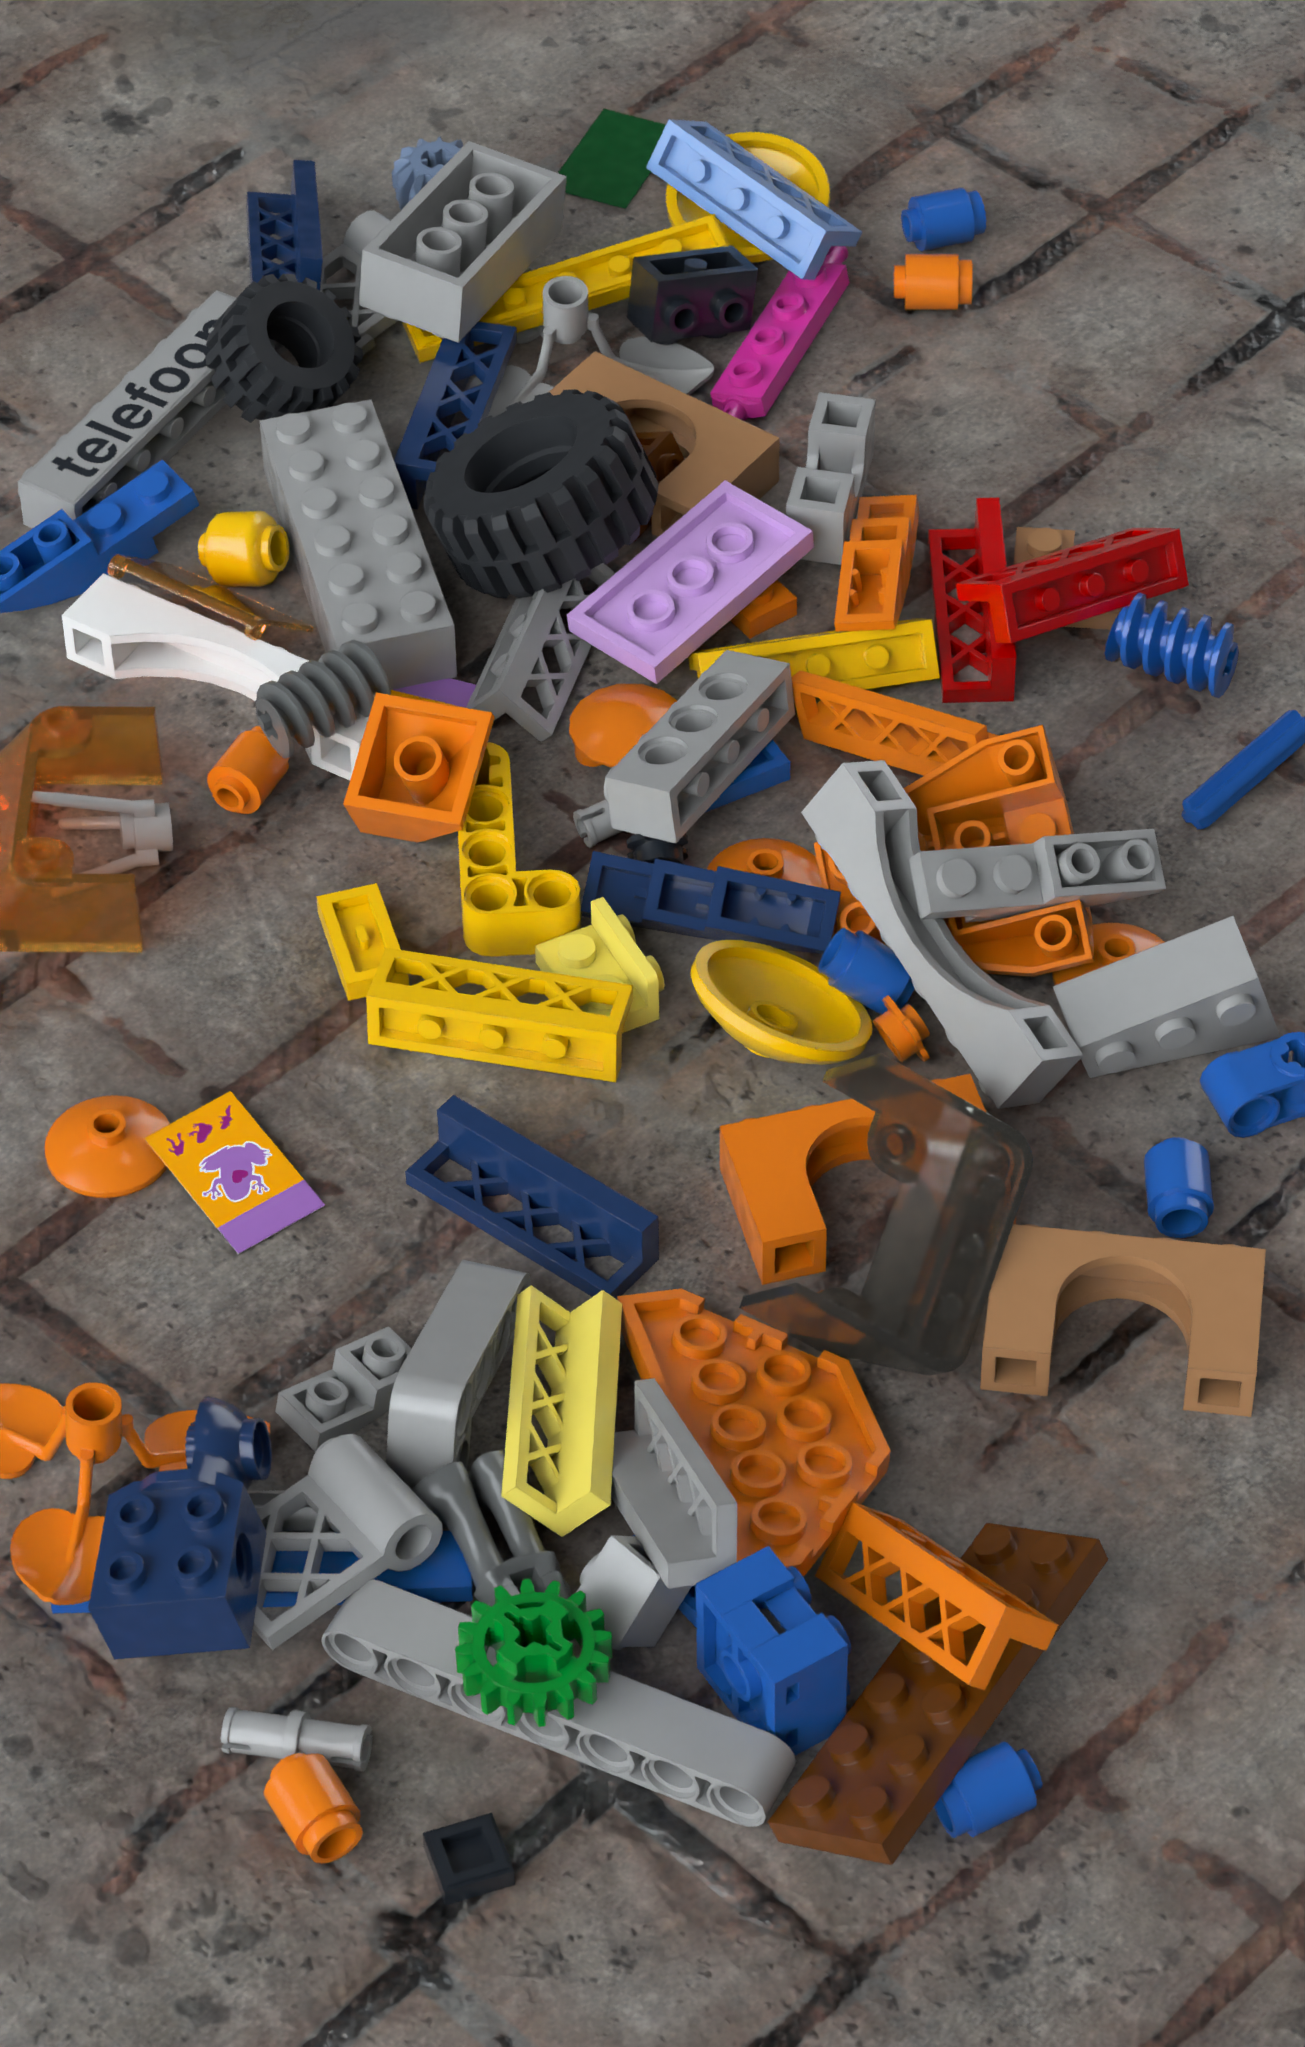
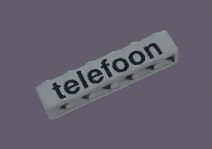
M216 290L198 308L193 309L179 327L167 338L162 339L152 353L134 370L129 371L122 381L101 402L93 405L89 413L67 434L62 435L47 454L23 473L21 479L18 480V494L20 496L24 525L34 528L60 509H63L72 520L76 519L162 459L167 463L226 404L223 400L226 393L222 388L215 389L210 379L216 372L214 369L207 367L205 356L211 349L206 346L208 335L214 329L213 325L235 301V297ZM269 339L275 349L274 340Z

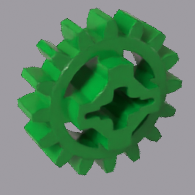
M523 1579L520 1587L521 1594L513 1596L501 1585L495 1587V1604L491 1607L486 1603L475 1601L471 1605L472 1622H460L458 1626L459 1646L455 1647L457 1673L463 1675V1690L466 1696L481 1694V1710L486 1715L496 1711L500 1706L507 1708L508 1724L516 1725L523 1713H533L538 1727L546 1726L548 1712L556 1709L567 1720L574 1718V1700L577 1698L593 1705L597 1701V1683L609 1682L610 1658H612V1635L610 1631H605L604 1613L601 1608L587 1611L586 1594L581 1590L572 1594L568 1599L560 1597V1582L554 1580L548 1585L545 1593L535 1592L534 1585L530 1579ZM574 1638L582 1650L579 1658L573 1655V1644L571 1641ZM489 1647L495 1649L497 1663L492 1666L486 1656Z

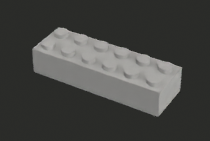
M372 400L343 403L339 406L302 413H290L280 417L260 420L264 473L282 526L287 533L289 547L325 653L331 650L339 651L342 644L351 640L364 643L380 661L387 675L391 690L447 678H457L454 623Z

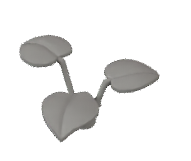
M528 267L523 273L532 271L534 269ZM559 276L548 281L543 288V325L517 333L516 343H527L540 335L543 338L536 371L530 376L527 371L520 367L507 365L487 417L492 415L494 418L507 411L506 407L519 401L522 404L532 401L536 395L548 393L554 388L551 385L542 383L547 373L554 341L560 344H572L577 342L587 330L591 331L602 355L625 364L687 395H691L713 376L714 365L699 353L678 343L669 345L650 342L645 336L626 340L620 347L619 357L615 356L599 326V315L588 312V288L585 283L572 276ZM476 376L468 389L483 383Z

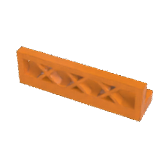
M799 670L791 677L794 704L803 739L874 761L885 760L887 765L923 776L981 740L1000 736L989 733L984 724ZM815 697L820 698L821 701L816 703Z
M856 1502L851 1503L840 1532L830 1543L815 1574V1577L962 1681L984 1691L1010 1638L1046 1651L1058 1627V1624L902 1519ZM860 1540L862 1541L864 1569L847 1577L844 1575V1572ZM900 1570L902 1596L887 1603L885 1578ZM939 1597L941 1623L926 1630L924 1604ZM981 1623L986 1628L968 1662L965 1657L963 1632Z

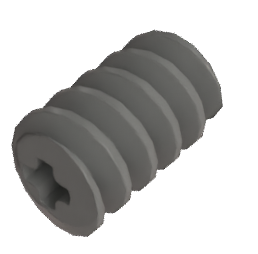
M351 640L342 644L339 651L331 650L322 654L319 661L311 660L302 664L298 672L291 670L280 675L278 682L271 680L260 685L255 701L256 716L262 731L278 755L286 759L294 755L295 749L292 736L299 745L309 748L315 742L312 726L324 738L331 737L335 734L336 729L333 716L345 728L355 724L356 720L354 707L361 715L369 717L374 701L373 695L376 692L391 695V689L387 675L374 652L364 643Z

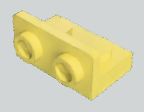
M604 897L591 901V925L535 945L536 964L543 972L633 985V1001L622 1033L659 1019V992L663 991L665 987L660 966L652 955L644 956L636 944L635 935L628 919L623 914L617 916ZM590 1002L579 1008L583 1012L610 1016L613 1005Z

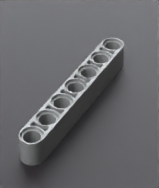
M371 1579L359 1590L347 1597L322 1636L321 1642L324 1650L334 1661L350 1671L739 1825L757 1827L764 1823L796 1763L792 1750L778 1737L610 1671L608 1683H597V1701L593 1705L585 1703L578 1698L574 1700L575 1717L570 1720L564 1718L557 1709L548 1712L547 1723L544 1727L537 1726L533 1713H523L516 1725L508 1724L507 1708L503 1706L486 1715L481 1710V1694L466 1696L464 1693L463 1675L457 1673L455 1647L459 1646L458 1626L460 1622H472V1617L382 1581ZM489 1647L486 1656L492 1666L497 1663L495 1649Z

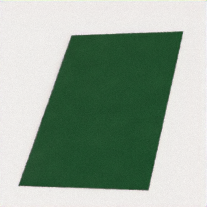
M603 108L558 171V174L567 176L565 193L626 209L651 173L646 166L666 124Z

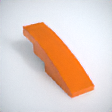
M917 495L859 498L857 519H852L849 541H844L834 620L836 632L890 630L896 628L909 585L920 513Z

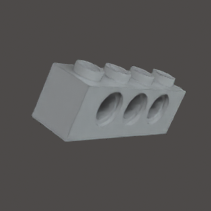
M726 650L700 675L699 679L684 695L671 705L662 718L640 738L638 743L605 776L604 796L609 804L612 828L677 843L795 715L790 663Z

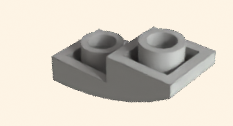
M389 1326L337 1348L331 1370L278 1393L275 1412L316 1452L325 1441L340 1435L353 1434L389 1410L396 1377L412 1348Z

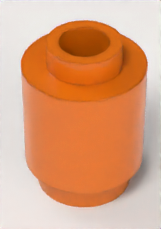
M905 254V265H894V299H904L905 310H958V304H972V260H959L958 254Z
M255 726L251 730L240 733L208 773L207 782L213 798L222 808L230 812L241 814L254 813L288 771V760L290 757L284 759L278 755L260 726Z
M295 1753L285 1757L275 1765L270 1773V1779L264 1788V1797L296 1849L302 1854L310 1855L314 1862L320 1864L335 1861L349 1853L358 1844L363 1834V1829L359 1824L361 1813L327 1758L315 1753Z

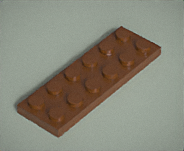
M992 1523L984 1525L960 1558L1058 1624L1054 1636L1109 1560L1100 1540L1096 1538ZM939 1597L928 1602L924 1607L926 1630L941 1623ZM981 1623L963 1632L965 1657L968 1662L986 1628ZM902 1638L768 1820V1824L778 1842L893 1865L1044 1650L1010 1638L984 1691L968 1685Z

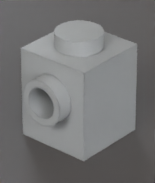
M611 1535L602 1551L595 1555L584 1567L580 1575L581 1586L577 1592L581 1590L586 1594L587 1611L601 1608L604 1613L605 1631H610L612 1635V1649L622 1650L623 1647H655L691 1586L668 1589L636 1536Z

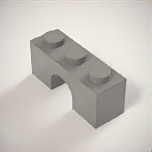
M823 392L818 394L808 428L806 468L797 467L786 504V516L813 531L814 548L802 557L801 560L841 565L844 541H849L852 519H856L859 498L862 497L874 454L876 399Z

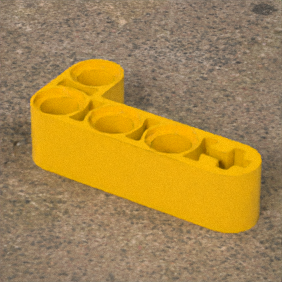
M488 742L463 830L458 831L463 938L466 946L472 952L481 956L535 955V945L581 929L580 887L578 881L571 874L564 871H516L510 759L507 751L501 746Z

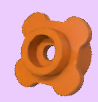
M890 996L884 997L882 1001L888 1010L874 1019L873 1023L887 1047L900 1062L905 1061L915 1053L923 1062L930 1059L922 1043L924 1039L930 1036V1032L919 1014L910 1004L899 1009Z

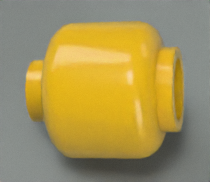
M264 511L223 512L217 514L210 521L206 532L201 535L198 543V555L201 564L207 567L210 576L223 587H261L271 584L279 574V571H283L289 559V540L284 528L278 525L275 519Z

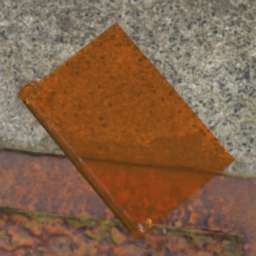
M116 554L108 565V575L121 579L128 572L246 625L244 634L247 638L254 641L262 636L266 625L313 632L314 629L311 625L170 563Z

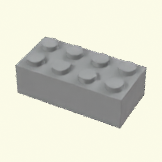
M468 141L362 250L359 305L381 313L387 318L405 322L431 332L437 337L447 338L459 343L562 231L567 176Z

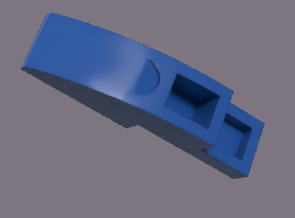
M162 459L74 520L63 509H60L0 550V613L29 610L78 596L84 593L102 574L116 578L140 565L159 552L153 537L199 506L194 490Z

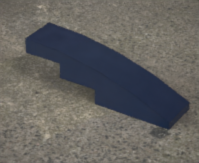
M593 851L581 905V916L591 918V901L604 897L617 916L623 914L631 926L710 940H744L783 950L823 954L832 939L841 892L721 866L717 867V871L656 858L653 864Z

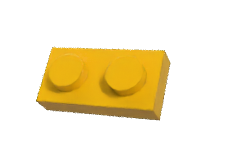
M377 883L316 896L318 915L348 1001L366 997L385 948L401 950ZM395 972L391 983L409 985V975Z

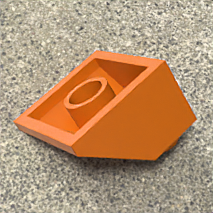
M376 692L343 803L361 833L418 843L463 830L495 717L493 713Z

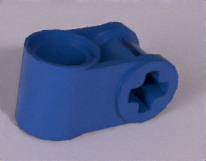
M1305 1032L1287 1033L1278 1039L1242 1051L1226 1053L1213 1060L1202 1072L1200 1078L1201 1088L1228 1132L1234 1137L1245 1138L1254 1136L1267 1128L1305 1117ZM1290 1051H1293V1052H1292V1062H1289V1063H1288V1060H1289V1052H1290Z

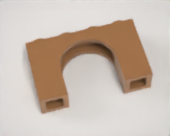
M596 351L549 391L553 395H559L563 390L576 389L583 394L587 390L597 392L615 401L623 408L635 433L672 431L682 455L686 459L658 484L657 500L652 514V534L657 537L724 481L731 483L757 499H761L779 482V437Z
M998 1223L983 1340L980 1389L1048 1396L1054 1338L1061 1323L1072 1312L1091 1302L1116 1298L1130 1299L1146 1303L1164 1312L1178 1325L1185 1337L1188 1361L1183 1410L1251 1417L1257 1375L1266 1249L1241 1247L1235 1244L1220 1245L1179 1241L1164 1237L1149 1238L1108 1234L1102 1231L1088 1232L1047 1228L1032 1224Z

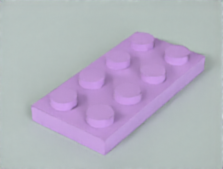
M724 481L567 614L569 631L657 684L814 548L813 531L731 483Z

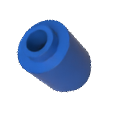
M961 187L911 197L908 209L902 211L901 223L906 240L914 242L918 250L926 251L973 241L975 235L985 232L986 213L980 194L976 190L966 192Z
M846 928L840 929L827 945L819 962L818 971L828 977V984L880 1015L888 1010L882 1001L884 997L890 996L897 1007L901 1009L914 991L911 977L893 950L862 930L852 933Z
M1181 1137L1168 1138L1153 1146L1144 1157L1149 1217L1155 1222L1156 1228L1166 1236L1186 1238L1199 1234L1207 1227L1208 1218L1214 1210L1208 1151L1199 1143Z
M1003 1741L968 1758L937 1801L934 1809L940 1822L952 1838L967 1832L971 1837H975L1035 1808L1037 1805L1035 1791L1042 1788L1041 1776L1035 1762L1025 1749L1015 1752L1009 1743Z

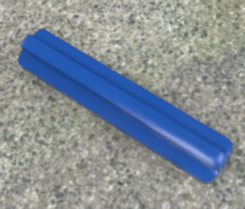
M1288 710L1183 800L1182 806L1184 810L1181 815L1184 821L1192 823L1198 830L1206 829L1305 743V717H1302L1297 710Z

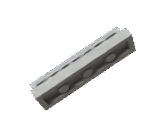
M601 563L591 570L592 574L588 577L599 588L615 572L604 563ZM572 579L563 583L562 588L548 593L542 589L534 592L532 597H516L466 708L492 712L495 717L494 720L507 713L538 741H544L553 734L591 648V644L574 634L566 633L559 612L560 609L571 608L572 611L589 596L584 595L580 581ZM542 648H554L561 669L560 673H549ZM525 687H536L543 708L542 714L538 713L521 698Z
M655 1378L636 1380L635 1430L615 1432L611 1498L666 1587L671 1589L696 1585V1583L737 1562V1502Z

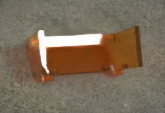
M52 707L38 714L0 751V952H143L144 942L135 874H74V855L66 843L55 838L34 837L39 803L32 802L33 791H41L42 784L162 785L163 769L155 707Z

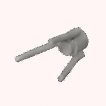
M32 791L29 794V799L34 803L119 813V816L61 818L58 825L63 830H120L122 849L135 850V854L55 882L51 887L55 894L80 888L137 867L159 865L158 853L173 851L169 803L155 804L154 799L125 800L62 792Z

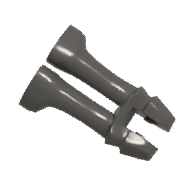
M505 1450L489 1451L479 1456L473 1463L469 1474L462 1462L447 1464L423 1478L411 1489L442 1522V1529L448 1527L463 1553L476 1587L474 1597L479 1602L486 1603L492 1607L495 1604L494 1588L500 1585L511 1596L521 1594L520 1587L523 1579H530L534 1585L535 1592L545 1593L546 1588L553 1580L559 1581L560 1597L568 1599L571 1596L570 1585L565 1581L562 1573H560V1565L555 1552L546 1551L532 1517L501 1496ZM528 1470L527 1484L531 1485L530 1473ZM480 1507L491 1511L513 1558L504 1562Z

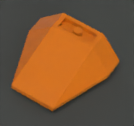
M1043 725L981 740L904 788L917 808L918 840L921 851L1032 844L1043 836L1074 834L1068 804ZM818 842L813 843L822 888L841 892L832 938L840 929L846 928L852 933L862 930L884 943L879 929L861 902L850 892L846 879L830 855L821 848ZM1080 899L997 920L966 922L965 916L943 918L954 939L974 964L986 974L1035 977L1095 962L1090 907H1084Z

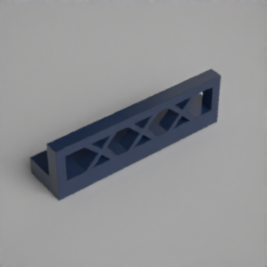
M293 160L290 194L247 192L246 216L250 284L253 281L258 283L263 276L273 274L279 279L283 273L295 274L297 281L300 283L305 278L317 282L316 289L320 290L323 253L315 161ZM276 234L282 238L277 240L271 237V235ZM277 258V259L283 261L284 263H282V264H277V263H275V262H273V261H271V260H274V259Z
M477 322L459 343L447 338L442 339L394 458L411 509L418 510L429 475L436 470V462L441 449L447 448L451 451L454 448V442L464 433L470 434L478 428L479 422L487 418L517 341V327ZM474 341L498 345L497 348L476 356L474 353ZM472 375H476L483 383L465 391L469 378ZM461 411L469 419L450 428L456 412Z
M452 1095L437 1109L439 1140L405 1171L407 1185L591 1297L604 1290L617 1299V1296H622L659 1260V1216L455 1095ZM451 1159L471 1171L472 1180L444 1182L433 1174ZM509 1194L521 1201L522 1210L495 1213L483 1206L482 1197ZM560 1225L572 1232L573 1241L546 1244L534 1236L533 1227ZM612 1256L624 1265L606 1280L587 1269L584 1258Z

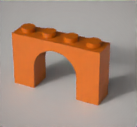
M971 1074L946 1079H934L918 1085L884 1092H872L860 1097L822 1105H810L798 1110L760 1118H748L736 1123L720 1126V1171L762 1285L826 1271L827 1228L811 1187L818 1178L830 1169L851 1161H887L907 1168L919 1176L929 1187L935 1199L952 1244L996 1235L998 1223L1016 1224L1018 1186Z

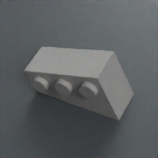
M1234 916L1053 986L1072 1039L1083 1054L1081 1060L1089 1078L1280 1037Z

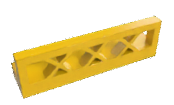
M925 618L898 621L896 628L890 630L839 632L833 630L697 650L688 656L690 670L697 671L698 679L726 650L790 663L791 677L801 670L862 689L940 678L932 619Z
M385 948L366 995L368 1044L616 1082L622 1065V1031L633 1001V985ZM395 972L419 975L425 979L412 986L391 983ZM471 983L483 985L487 990L470 995L458 993L454 988ZM530 992L543 994L549 1000L535 1005L522 1003L517 997ZM590 1002L613 1005L610 1016L583 1012L579 1007Z

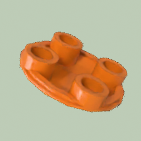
M616 684L597 689L580 700L570 715L569 735L575 745L577 761L588 767L605 765L612 768L616 766L677 700L664 690L644 684Z

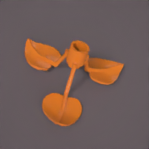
M91 1382L77 1386L68 1394L65 1406L62 1407L56 1398L40 1389L20 1384L0 1383V1478L12 1479L22 1476L32 1467L36 1457L43 1461L52 1460L65 1437L68 1449L80 1460L76 1513L73 1514L58 1508L37 1511L20 1522L11 1539L10 1556L12 1566L21 1581L42 1601L51 1602L55 1605H72L90 1600L105 1516L88 1517L94 1464L103 1463L115 1454L124 1436L144 1467H160L159 1471L188 1469L185 1456L188 1426L195 1422L197 1410L178 1411L158 1418L147 1427L144 1444L133 1428V1417L129 1414L122 1415V1402L119 1394L115 1389L106 1384ZM264 1421V1422L266 1423V1425H267V1428H268V1431H269V1435H270V1423Z

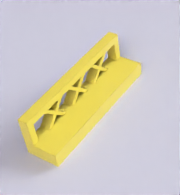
M531 1285L517 1295L501 1496L563 1537L611 1504L622 1303L602 1290L572 1312H569ZM539 1320L556 1332L555 1347L551 1346L539 1324ZM536 1365L541 1369L551 1388V1397H548L535 1373ZM532 1415H535L548 1439L547 1448L544 1447L531 1423ZM528 1466H531L544 1490V1494L527 1484Z

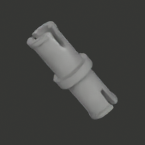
M229 1707L225 1714L221 1731V1743H224L222 1751L226 1754L240 1753L284 1759L295 1753H315L325 1756L331 1766L351 1768L363 1772L368 1766L371 1755L372 1735L370 1734L372 1728L366 1724L353 1725L311 1719L310 1713L294 1709L290 1712L289 1716Z

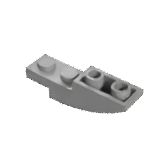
M1154 829L1043 836L1032 844L919 851L909 858L920 920L965 916L966 922L997 920L1079 899L1084 907H1090L1160 893L1166 889Z

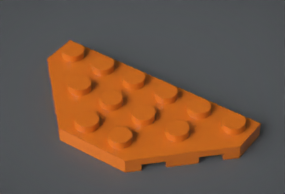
M682 1288L617 1296V1300L622 1303L621 1332L640 1379L655 1378L737 1502V1562L769 1546L786 1568L793 1566L804 1577L840 1532L851 1503L862 1504L888 1472L891 1450L849 1360L826 1350L819 1357H815L787 1345L789 1334L740 1314L735 1321L708 1311L704 1309L705 1298Z

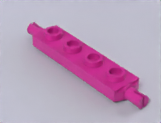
M831 246L815 280H802L791 271H788L710 392L714 407L743 421L747 418L766 416L850 283L846 265L842 264L848 257V250L845 246Z

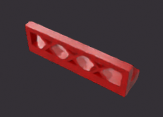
M976 498L975 528L928 530V550L942 703L1014 701L1016 673L1015 642H995L989 602L969 601L964 605L948 595V593L956 588L955 583L1007 567L1000 498ZM975 549V555L962 565L942 554V550ZM966 624L982 635L970 645H967L951 634ZM969 664L988 677V681L954 682V675Z
M1130 528L955 583L958 601L989 602L996 643H1014L1128 606L1138 592L1145 594L1147 600L1189 586L1180 528Z

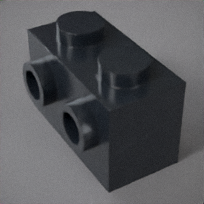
M733 245L634 257L627 319L650 342L663 345L674 344L683 338L698 336L723 338L730 332L750 330L758 269Z

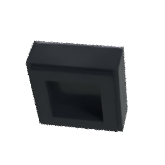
M492 1812L422 1833L423 1847L445 1906L515 1885L514 1869Z

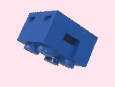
M767 1546L696 1583L697 1668L738 1721L778 1737L789 1746L794 1756L829 1738L845 1717L847 1696L850 1695V1685L847 1679L848 1655L852 1649L849 1637L839 1620L832 1615L827 1617L823 1613L817 1615L809 1606L812 1602V1597L802 1574L793 1566L786 1568L772 1549Z

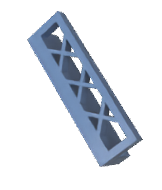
M669 119L646 166L652 173L711 215L715 214L718 220L802 280H815L831 246L855 247L862 234V231L707 122Z

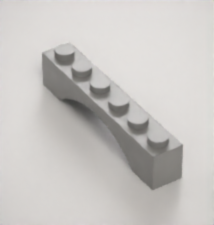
M885 760L842 763L801 812L814 831L818 844L830 855L846 879L850 892L861 902L879 929L883 942L893 950L911 977L916 992L926 1000L944 1027L948 1040L960 1051L978 1078L979 1086L984 1094L993 1101L997 1109L1040 1103L1083 1057L1082 1052L1050 1005L1024 998L993 980L974 964L954 939L943 918L920 920L909 858L921 851L918 840L917 808Z

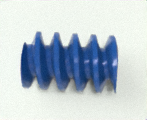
M1138 592L1130 605L1124 606L1114 620L1106 642L1104 652L1106 660L1113 662L1121 656L1123 666L1136 669L1143 664L1146 674L1156 677L1165 672L1167 681L1179 684L1187 678L1189 688L1199 692L1209 685L1211 696L1220 698L1231 683L1238 661V644L1233 642L1234 624L1226 622L1217 636L1211 635V616L1204 614L1196 627L1191 628L1189 627L1190 609L1182 607L1173 621L1167 620L1168 602L1160 600L1149 614L1145 612L1146 595Z

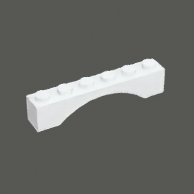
M102 574L62 614L67 659L114 679L144 676L179 677L212 683L239 692L256 701L260 685L271 680L278 682L280 675L291 670L298 672L300 666L309 661L288 652L282 647L268 644L240 632L232 626L221 624L195 613L185 606L176 605L143 591L135 585L127 584L106 574ZM355 707L356 720L354 725L345 728L333 716L336 728L335 734L324 738L312 726L315 742L313 746L305 748L313 765L347 780L351 779L369 718L361 715Z

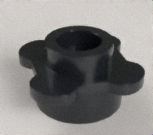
M685 833L677 843L641 834L633 835L627 839V848L632 850V852L627 854V858L653 864L655 858L684 864V860L688 858V849L683 848V846L688 843V835Z

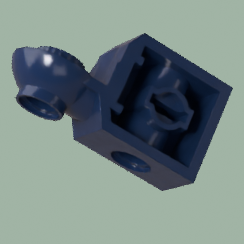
M205 1396L199 1403L195 1422L191 1423L187 1430L185 1456L188 1469L158 1471L148 1475L142 1481L132 1482L109 1495L88 1609L114 1660L250 1648L267 1532L247 1490L254 1481L266 1480L269 1477L272 1463L270 1435L267 1425L262 1418L248 1419L235 1405L218 1398Z

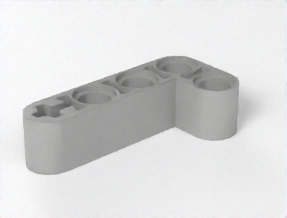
M462 1260L400 1368L391 1394L386 1464L408 1487L413 1488L423 1478L452 1462H462L467 1470L472 1417L514 1340L517 1295L530 1286L531 1278L529 1273Z

